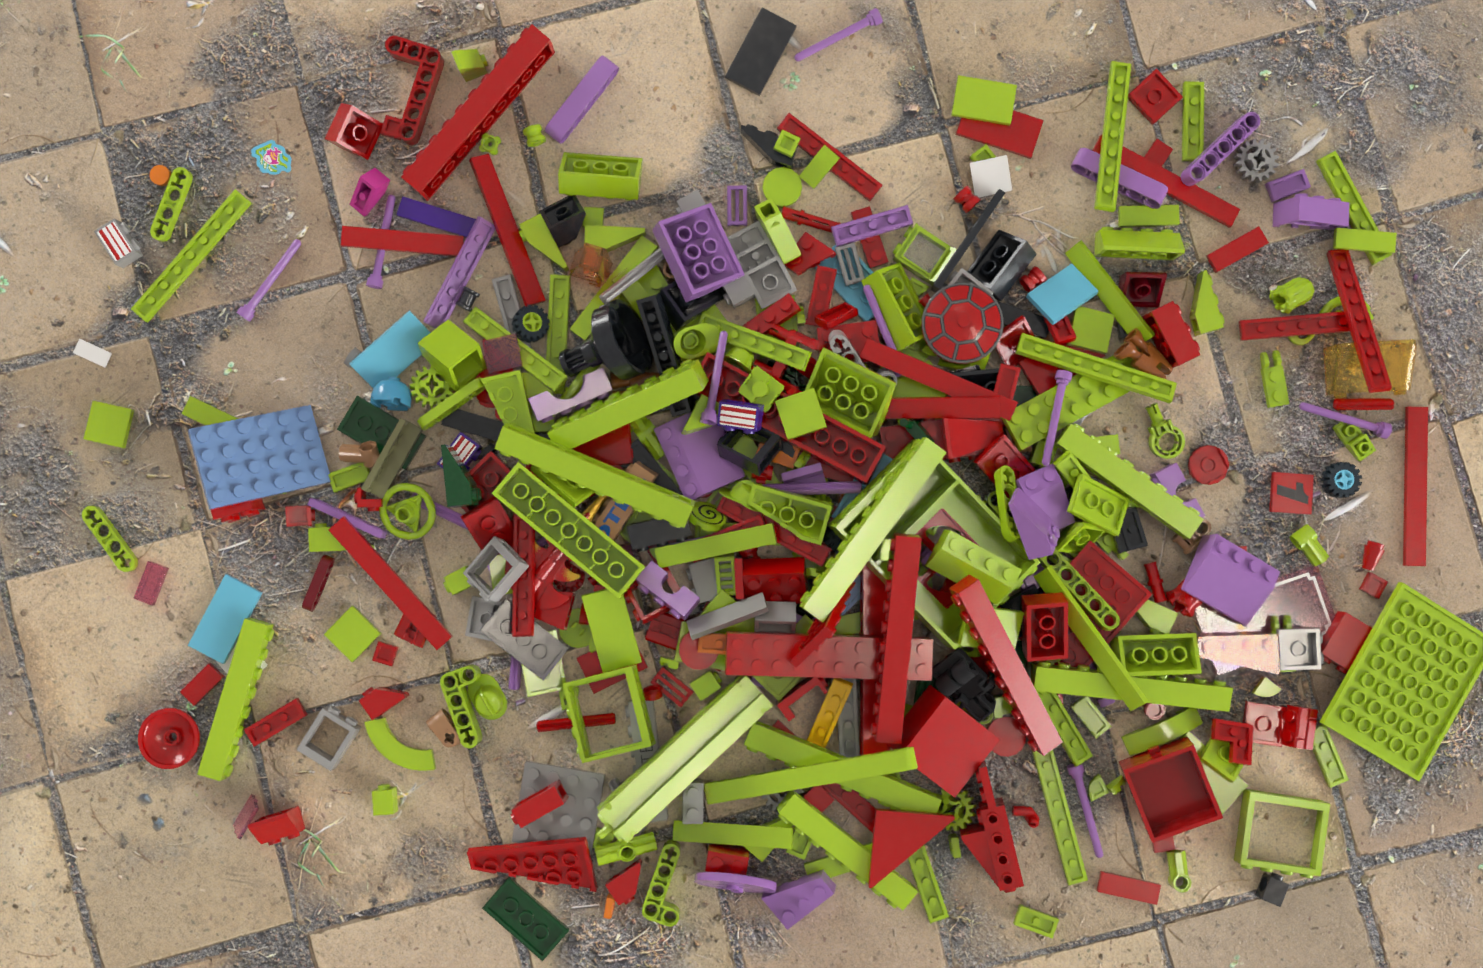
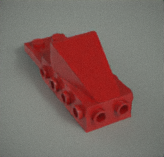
M1001 417L943 418L940 420L923 418V422H919L931 435V438L935 441L934 443L947 452L942 460L948 459L949 463L960 462V457H968L969 460H975L1000 433H1003V427H1005ZM900 425L881 427L879 430L881 444L886 446L884 454L892 459L912 440H915L905 427Z
M984 760L975 771L978 784L982 783L983 787H979L982 802H978L980 808L976 809L979 823L966 825L967 828L965 829L960 827L962 841L998 886L999 890L1009 893L1016 891L1018 887H1023L1024 883L1002 797L994 799Z

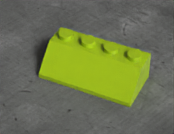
M564 152L558 172L559 194L638 200L643 158Z
M1102 227L1095 233L1094 257L1175 260L1185 253L1180 233H1173V230L1170 229L1153 232V229L1148 228L1141 229V231H1133V228L1113 230V227Z
M900 262L879 269L861 280L863 286H871L897 351L906 349L924 340L921 326L924 307L919 303L920 299Z
M947 529L943 530L925 564L926 567L955 583L967 575L979 579L990 602L995 605L1014 587L1022 569Z
M1196 633L1117 636L1110 642L1111 650L1131 677L1202 673Z

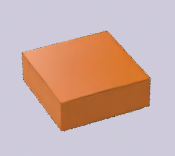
M610 893L607 895L603 917L606 919L612 918L615 900Z

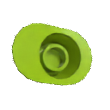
M700 323L686 327L676 334L673 341L674 350L677 355L684 359H693L706 355L707 352L711 353L717 349L720 332L718 328L709 323Z
M733 347L724 355L723 360L750 374L754 356L749 350Z
M742 480L732 489L720 488L718 490L724 497L738 502L750 510L760 512L748 504L754 482Z
M481 674L477 681L468 685L469 698L481 717L487 720H495L505 714L507 699L494 677L488 674Z

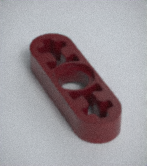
M326 554L322 556L302 603L303 609L313 612L317 607L333 568L335 558Z

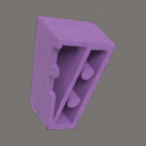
M1306 193L1295 194L1293 198L1273 203V227H1280L1285 224H1291V228H1298L1299 225L1310 226V229L1328 230L1348 227L1349 202H1342L1340 198L1324 199V196L1308 197Z
M820 870L800 877L798 880L783 883L781 886L776 887L775 893H763L761 899L788 930L831 897L835 892L836 884L824 870Z

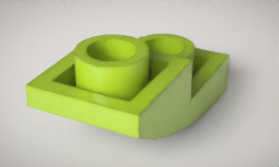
M1340 422L1332 427L1357 461H1362L1376 451L1367 434H1363L1359 427Z

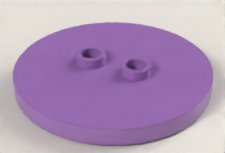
M698 872L695 874L694 880L699 885L731 890L734 893H775L777 884L771 880L721 872Z

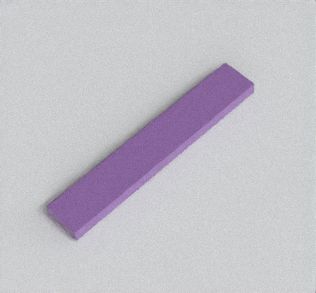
M480 216L477 217L423 321L424 323L436 329L449 319L456 306V301L459 300L464 291V286L466 287L495 231L494 224Z

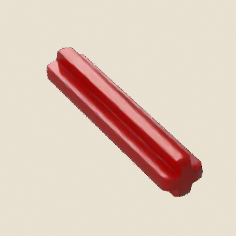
M1391 398L1334 399L1333 408L1335 410H1392L1394 408V400Z

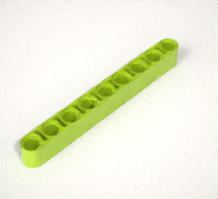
M996 491L988 496L986 504L1000 519L998 506H994L991 503V498L997 497ZM1054 549L1053 555L1048 556H1054L1057 559V564L1051 565V567L1080 607L1101 629L1111 631L1116 628L1120 622L1118 614L1071 564ZM1048 556L1037 558L1044 568L1050 566L1047 562ZM1068 571L1071 574V579L1068 581L1062 579L1061 572ZM1076 586L1084 587L1085 595H1078L1075 592ZM1091 601L1098 602L1100 606L1098 611H1093L1090 608L1089 604ZM1105 616L1113 618V626H1107L1104 623Z

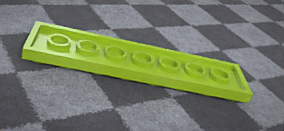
M1112 355L1105 359L1135 369L1130 365L1133 360L1127 357L1117 360ZM1080 374L1073 376L1071 382L1065 388L1057 431L1130 391ZM1057 386L1017 406L1010 421L1002 418L1019 451L1047 437Z

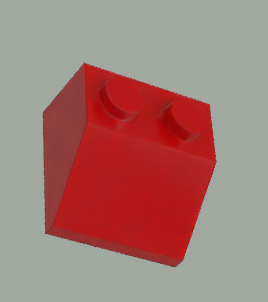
M341 103L325 140L345 151L368 160L381 133L383 123L353 105Z
M299 806L260 817L247 825L260 844L268 842L269 846L281 842L280 838L288 837V840L300 836L301 831L306 829Z

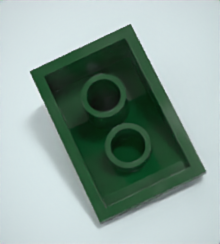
M441 445L447 507L457 508L479 505V500H482L481 489L477 488L476 482L452 446Z

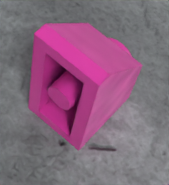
M373 168L361 175L349 205L364 217L367 216L384 196L390 179L377 168Z

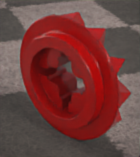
M566 561L565 565L569 570L572 568L571 572L580 574L581 577L575 581L568 582L567 585H565L566 582L554 580L556 587L563 592L577 591L585 580V573L571 564V561Z

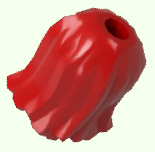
M1184 579L1175 589L1166 592V601L1175 606L1173 609L1175 612H1180L1183 616L1193 617L1195 609L1203 602L1181 590Z

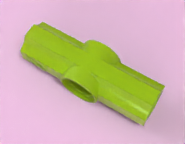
M644 416L630 423L634 433L642 444L646 445L657 461L665 456L654 431L656 427L650 419Z
M653 832L635 836L628 843L624 840L621 842L617 840V842L594 848L599 866L619 860L629 862L637 855L658 850Z

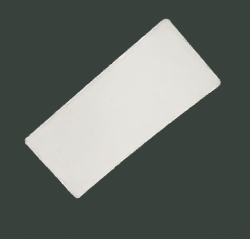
M79 339L73 351L74 354L104 368L112 353L82 339Z

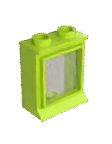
M916 223L913 228L909 226L903 235L906 238L903 244L898 243L892 253L895 254L893 261L900 262L904 268L932 286L956 251V248L949 246Z

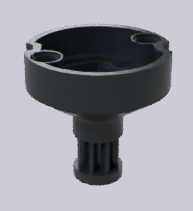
M615 299L593 311L591 317V338L583 341L580 346L571 350L565 349L561 351L559 360L562 369L570 377L578 375L580 371L586 368L604 364L618 378L630 380L651 369L652 350L645 328L636 312L623 300Z

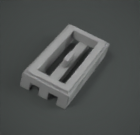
M852 242L835 247L845 286L861 282L865 277L855 243ZM847 248L852 250L859 278L855 276ZM840 250L844 251L852 280L848 279Z

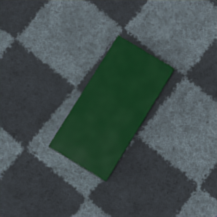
M357 395L337 430L360 444L367 441L376 442L379 454H381L399 419ZM423 433L420 434L402 467L403 469H408L427 437Z
M510 876L482 907L484 911L541 961L550 954L570 930Z

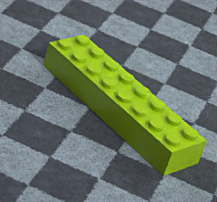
M692 359L682 362L681 366L675 370L671 367L663 371V374L657 378L653 375L645 379V382L639 386L637 383L626 388L627 391L622 394L618 391L611 394L609 399L604 402L600 399L592 403L591 407L586 410L584 407L573 412L574 414L569 418L567 415L560 417L556 420V423L551 425L552 428L547 434L551 441L572 449L703 391L709 380L699 360L692 361Z
M519 462L491 493L618 599L624 595L646 568Z

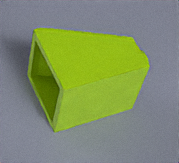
M449 319L418 342L422 356L456 392L474 380L479 373L487 369L480 344Z

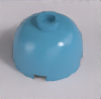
M388 377V380H382L375 385L372 390L370 403L378 408H381L382 404L387 407V410L407 411L408 408H411V391L405 383L400 382V378Z

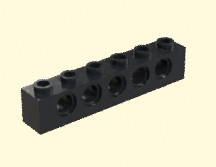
M661 293L637 300L638 309L659 376L663 374V371L671 367L674 370L681 366L682 361L681 357L674 350V335ZM692 395L669 405L672 417L692 412L695 407Z

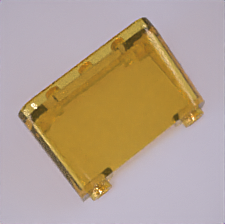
M1416 339L1378 341L1392 385V389L1389 392H1393L1394 396L1406 395V391L1411 390L1417 351ZM1354 342L1340 343L1323 348L1326 396L1334 395V399L1347 398V394L1369 392Z

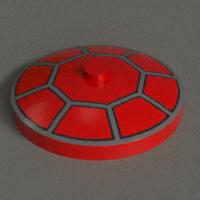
M955 283L940 289L930 298L922 315L921 326L926 344L939 358L954 364H970L983 359L993 351L1001 338L1004 321L1000 305L991 293L975 284Z

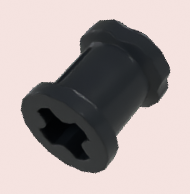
M464 286V292L460 300L456 301L455 304L471 312V307L480 294Z

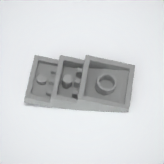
M759 221L727 237L761 309L780 300L788 293L791 294L797 291L780 256L776 253Z

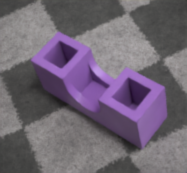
M1171 463L1150 474L1151 481L1154 484L1159 483L1167 489L1166 492L1171 496L1176 495L1177 486L1186 481L1177 463ZM1196 498L1188 499L1182 503L1188 508L1193 507L1199 511L1200 517L1205 516Z
M651 560L636 579L637 588L646 595L650 593L654 596L653 600L661 607L664 605L670 609L669 613L679 620L681 617L685 621L699 604L700 597L684 585L676 593L670 594L665 592L662 586L668 578V573Z

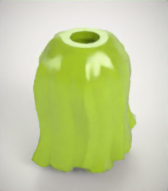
M1297 277L1284 285L1277 286L1275 290H1270L1269 299L1273 300L1276 310H1280L1282 314H1289L1293 309L1310 301L1315 289L1311 281L1306 278Z

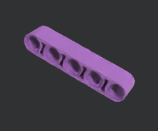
M605 56L599 57L549 121L544 132L562 144L615 78L619 67Z
M1248 112L1232 123L1181 173L1183 184L1192 186L1206 178L1260 125L1259 115L1255 112Z
M1080 148L1071 165V169L1097 182L1100 154L1087 148ZM1121 164L1118 193L1150 208H1160L1168 192V187Z

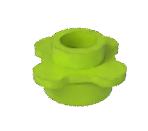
M488 133L483 134L479 150L482 153L489 152L493 156L497 155V148L501 143L500 137H494Z

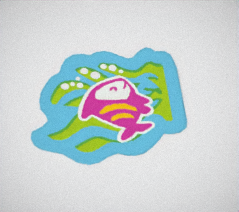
M269 140L251 149V156L257 159L256 164L262 173L276 175L281 173V171L287 173L291 171L292 159L290 155L285 152L283 146L276 144L274 140Z

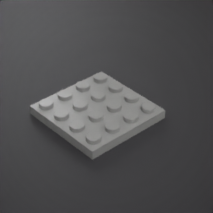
M526 761L519 801L557 780L561 781L569 798L564 805L523 828H520L519 824L514 825L512 842L525 843L586 837L591 855L598 819L597 814L599 813L597 806L601 802L605 774Z

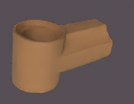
M367 441L361 445L342 444L338 454L340 461L363 463L368 468L374 466L380 455L377 444L374 441Z

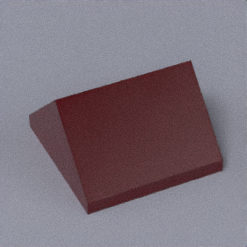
M1125 272L1119 276V288L1134 307L1159 308L1167 273Z

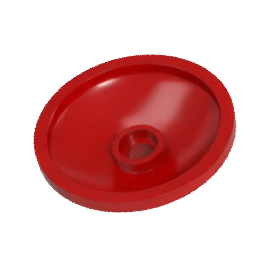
M163 708L151 713L143 721L138 733V745L141 754L150 764L161 769H174L183 766L194 757L200 743V732L195 720L188 713L177 708ZM173 733L177 735L176 740L172 738Z

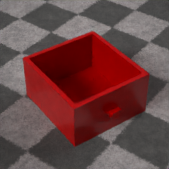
M929 685L904 717L901 744H886L893 750L914 747L918 765L917 770L955 798L1000 739Z
M1188 737L1162 746L1151 747L1146 752L1118 761L1152 843L1223 818L1194 744Z

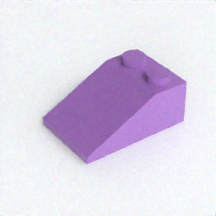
M1053 463L1016 480V487L1020 488L1053 520L1054 526H1057L1059 530L1075 523L1073 515L1067 512L1069 501L1063 482Z
M1016 488L1008 505L1028 559L1053 555L1058 538H1060L1058 527L1054 526L1053 520L1020 488Z

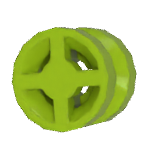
M534 124L523 129V134L527 137L526 143L528 147L539 146L546 142L545 136L542 135V126L540 124Z

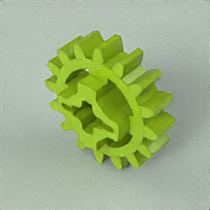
M423 366V372L416 370L417 377H411L413 382L410 384V389L413 390L411 396H417L415 402L419 403L422 401V407L429 404L430 409H433L435 404H440L453 394L451 392L453 388L432 366L429 370ZM431 381H433L434 385L433 393H431L430 389Z
M941 789L942 795H939L942 798V802L937 813L955 816L953 820L955 822L947 825L946 830H951L952 827L954 831H959L960 827L962 829L967 828L966 823L971 824L973 822L970 816H976L972 812L976 805H971V801L974 798L967 797L968 791H960L957 796L961 800H956L944 789ZM953 805H959L954 810L955 812H948L953 808Z

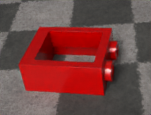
M663 567L662 569L668 573V578L665 582L672 594L678 592L680 587L670 569ZM636 580L624 593L627 604L632 603L635 608L632 610L633 615L637 621L641 620L643 625L670 611L664 605L644 615L632 593L638 589Z
M557 780L516 803L511 809V818L515 825L519 824L520 828H523L564 805L569 796L561 781Z

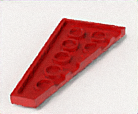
M852 582L823 623L815 618L807 632L809 635L798 648L800 652L790 662L793 666L797 668L814 650L818 651L822 647L826 638H832L837 630L835 626L841 620L840 614L846 608L844 603L850 598L851 593L849 592L856 582Z
M586 837L468 848L467 851L471 870L493 874L497 872L508 873L510 877L516 878L519 875L527 877V880L559 885L560 883L571 885V888L579 889V887L590 888L589 891L597 892L598 886Z

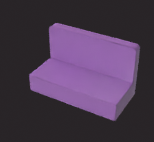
M820 463L781 473L784 483L826 482Z

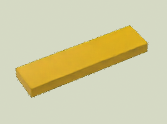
M833 678L807 737V741L824 748L826 747L851 692L853 683L842 678Z

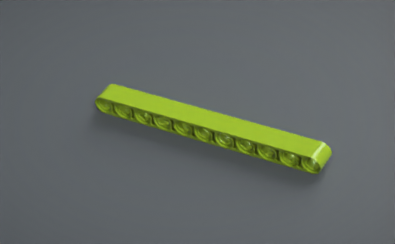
M906 747L718 780L703 785L707 804H715L917 769L918 765L914 747Z

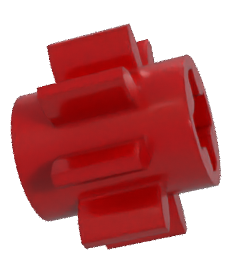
M768 465L760 476L752 473L751 478H755L758 484H765L766 480L771 481L773 466Z

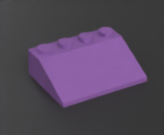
M711 203L658 221L652 230L685 302L702 297L745 275Z
M690 412L655 428L654 431L683 496L695 501L746 476L741 467L719 456L717 443L720 437L726 434L722 426H717L716 423L707 429L687 435L681 434L691 414Z
M1218 534L1204 535L1201 538L1181 590L1239 624L1247 626L1273 591L1280 571Z

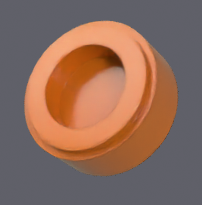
M156 165L150 170L149 176L156 185L166 186L171 177V171L163 165Z

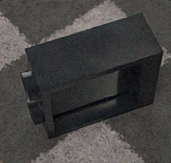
M762 427L755 434L743 433L742 429L728 431L724 436L720 437L717 447L720 457L760 476L780 452L782 443L781 436ZM743 434L764 444L753 459L732 449Z

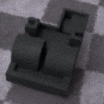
M957 648L932 667V675L936 678L938 690L944 696L952 695L955 698L954 702L956 704L961 701L959 707L961 709L964 707L978 722H981L994 712L996 700L989 690L994 687L995 678L991 676L987 679L988 675L962 648Z

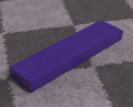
M403 196L396 214L398 217L464 236L465 238H467L476 221L474 218Z

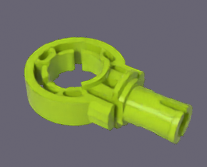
M1153 403L1150 407H1145L1152 422L1151 427H1148L1150 433L1148 440L1149 448L1154 455L1160 458H1175L1184 449V434L1179 428L1173 426L1171 419H1163L1158 403ZM1165 433H1171L1174 441H1179V443H1174V446L1167 451L1161 450L1159 439ZM1157 450H1160V452H1163V453H1166V454H1165V455H1162V454H1160Z

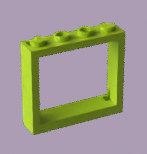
M637 665L563 683L564 694L562 695L567 700V715L572 720V736L577 741L578 747L576 752L577 754L579 753L582 763L656 744ZM626 674L642 741L591 753L575 687Z
M1245 789L1242 795L1234 861L1241 864L1240 867L1245 869H1253L1254 866L1260 867V870L1265 872H1273L1274 869L1280 870V873L1285 875H1293L1294 872L1300 873V876L1305 878H1313V875L1321 877L1330 803L1318 799ZM1255 801L1317 810L1310 867L1247 858Z

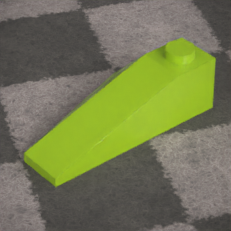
M754 483L748 501L749 505L779 523L783 528L791 531L801 540L822 545L834 503Z

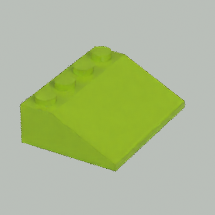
M822 348L805 391L814 388L822 413L872 438L878 435L883 424L896 382L837 353Z

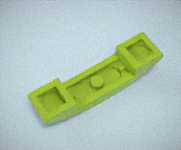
M1186 707L1175 712V715L1142 730L1137 729L1121 736L1128 754L1131 756L1144 752L1151 747L1167 743L1195 729L1203 723L1197 709Z

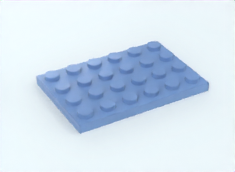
M311 405L187 430L209 510L331 482Z

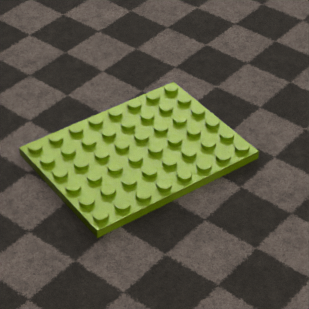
M1398 582L1319 722L1414 780L1420 781L1483 669V632L1408 585Z

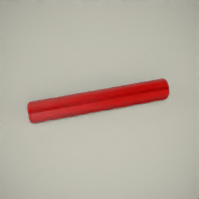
M615 713L583 716L585 727L612 725L616 723ZM561 718L538 721L536 727L538 732L572 729L573 724L571 719Z

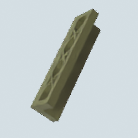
M400 418L361 488L362 490L371 492L383 499L422 433V428Z

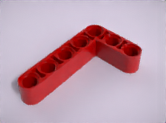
M390 36L385 41V48L392 58L419 66L398 129V134L405 144L413 146L420 140L444 67V58L436 48L398 36ZM400 45L398 50L392 51L393 46ZM413 51H419L417 56L411 57ZM432 57H438L436 62L430 63ZM426 75H432L429 81H423ZM420 94H426L423 100H417ZM419 112L418 118L411 119L413 113ZM408 131H413V135L410 138H405V134Z

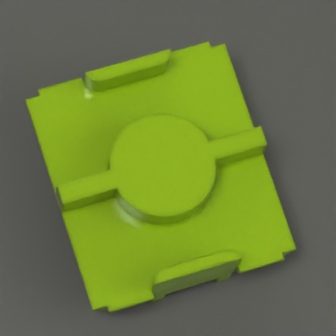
M756 366L741 385L738 392L747 398L749 402L764 405V412L766 413L783 391L784 385Z

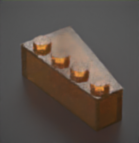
M585 243L580 250L575 252L568 275L589 282V285L600 288L609 278L613 263L605 248Z
M1279 634L1197 635L1200 658L1280 675Z

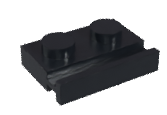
M1136 507L1126 510L1119 536H1113L1118 554L1148 546Z

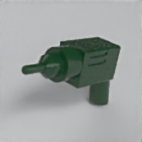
M905 418L900 420V425L905 427L914 439L927 437L932 442H935L919 421H909Z

